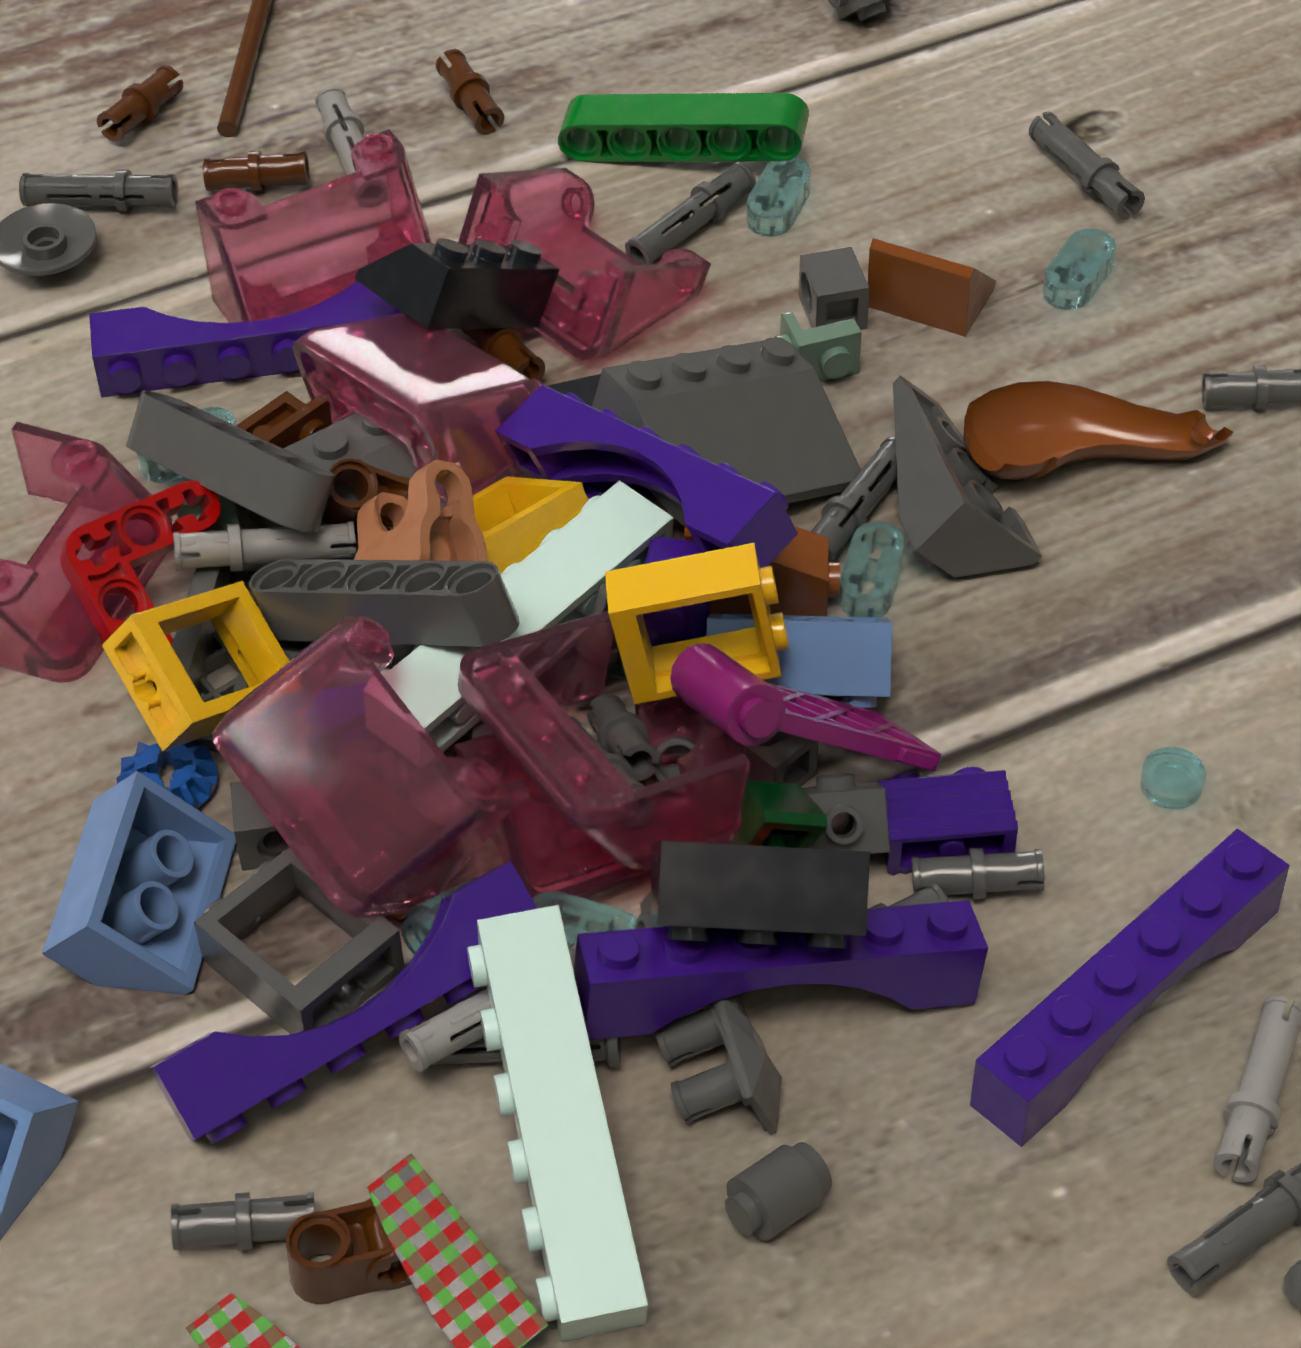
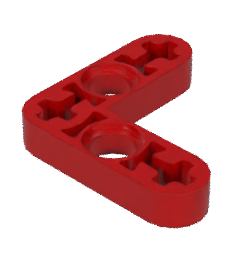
M199 481L181 482L79 526L71 532L60 551L59 561L62 570L103 642L126 621L109 616L103 606V597L114 592L127 596L133 604L134 614L155 608L133 568L173 551V532H208L218 519L221 507L218 495L200 485ZM185 501L190 507L199 505L203 509L198 519L193 514H187L176 519L172 526L169 524L168 518L178 513ZM135 519L146 521L155 530L156 542L147 546L134 543L127 536L125 530L126 523ZM111 537L114 547L106 550L96 563L97 566L90 559L80 561L77 557L82 544H84L88 551H94L105 546ZM169 633V634H165V636L167 637L169 643H170L171 646H172V643H173V638H172V636L170 635V633Z

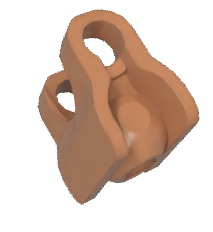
M434 460L416 471L409 480L408 500L400 495L381 492L365 502L358 511V551L354 560L487 561L484 536L474 517L470 480L465 472L452 462ZM435 480L440 482L446 489L448 500L445 507L440 505V495L437 492ZM381 512L386 514L392 521L393 530L388 531L383 525L380 517Z

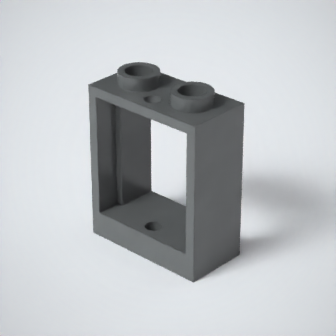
M291 845L275 859L262 863L248 880L225 898L212 902L205 909L202 916L194 921L203 961L289 1034L319 1028L353 1012L405 967L399 929L294 845ZM300 895L353 939L299 983L293 985L241 940L296 896Z

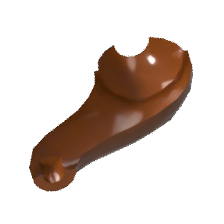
M1052 381L1017 382L993 389L970 402L964 416L963 441L968 455L984 473L999 479L1023 480L1041 478L1059 466L1087 459L1115 457L1159 461L1189 460L1220 447L1232 436L1233 431L1226 427L1218 431L1212 429L1206 422V415L1198 410L1176 414L1137 405L1078 385Z

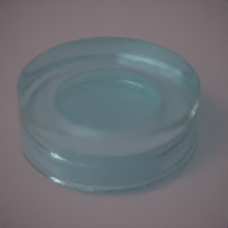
M1178 747L1160 748L1151 752L1143 763L1140 778L1141 790L1152 803L1167 809L1186 808L1196 803L1201 797L1206 770L1202 761L1188 750Z

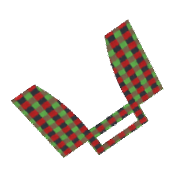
M411 1153L367 1187L379 1220L396 1256L424 1304L455 1348H522L549 1326ZM233 1293L227 1295L186 1327V1330L200 1348H300L261 1313Z

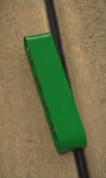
M789 93L584 94L573 98L569 103L558 135V145L567 157L581 162H782L795 158L801 151L809 118V109L800 97Z

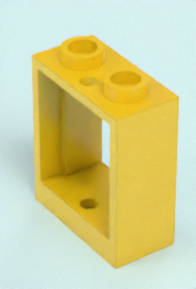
M506 476L474 494V517L484 536L487 562L494 563L498 567L500 574H502L509 565L516 562L520 563L535 551L549 532L557 528L561 529L576 517L589 500L585 494L582 482Z
M755 543L605 572L608 614L634 704L676 697L677 695L672 689L670 680L672 666L684 650L699 643L715 646L762 680L782 676L778 651L789 649L784 616L782 612L770 613L769 605L779 603L772 566L760 568ZM748 594L755 627L651 646L643 614Z
M243 581L130 615L102 644L103 649L162 751L233 727V716L284 690H297L302 685L289 658L285 655ZM211 621L249 687L204 702L165 634Z

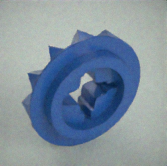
M191 741L162 751L158 743L149 746L138 742L135 755L121 758V773L116 778L118 784L134 772L139 771L198 809L213 794L217 785L218 771L207 745L196 746ZM165 765L173 766L174 770L172 774L173 779H170V787L165 788L164 782L159 777L161 768Z

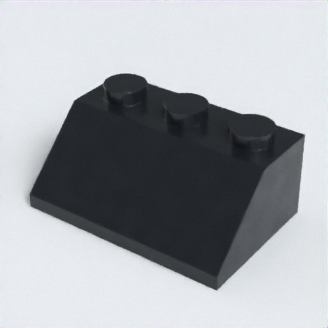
M439 238L436 244L411 243L357 270L355 280L427 330L539 328L560 269L541 257L543 251L539 247L522 240H512L511 245H498L484 239H476L474 244H460L450 239Z
M678 841L651 843L652 924L668 926V939L709 941L710 928L737 929V943L778 945L779 931L806 933L805 946L847 949V935L866 936L870 852Z

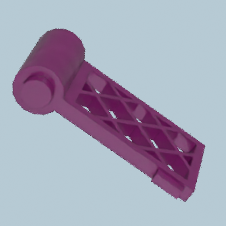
M699 643L688 647L677 657L672 666L670 680L672 689L678 698L733 740L744 746L763 744L780 731L934 772L942 755L880 712L765 682L711 644Z

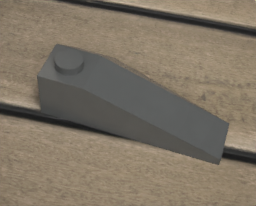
M900 375L893 382L899 518L910 539L906 543L909 552L923 566L931 568L936 565L954 578L1035 564L1043 556L1025 522L1015 509L1008 507L1003 511L1001 504L992 494L998 487L997 483L991 475L984 473L977 467L970 456L966 454L963 436L940 404Z

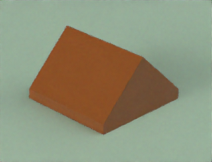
M873 238L869 248V308L966 337L996 285V280L973 267Z

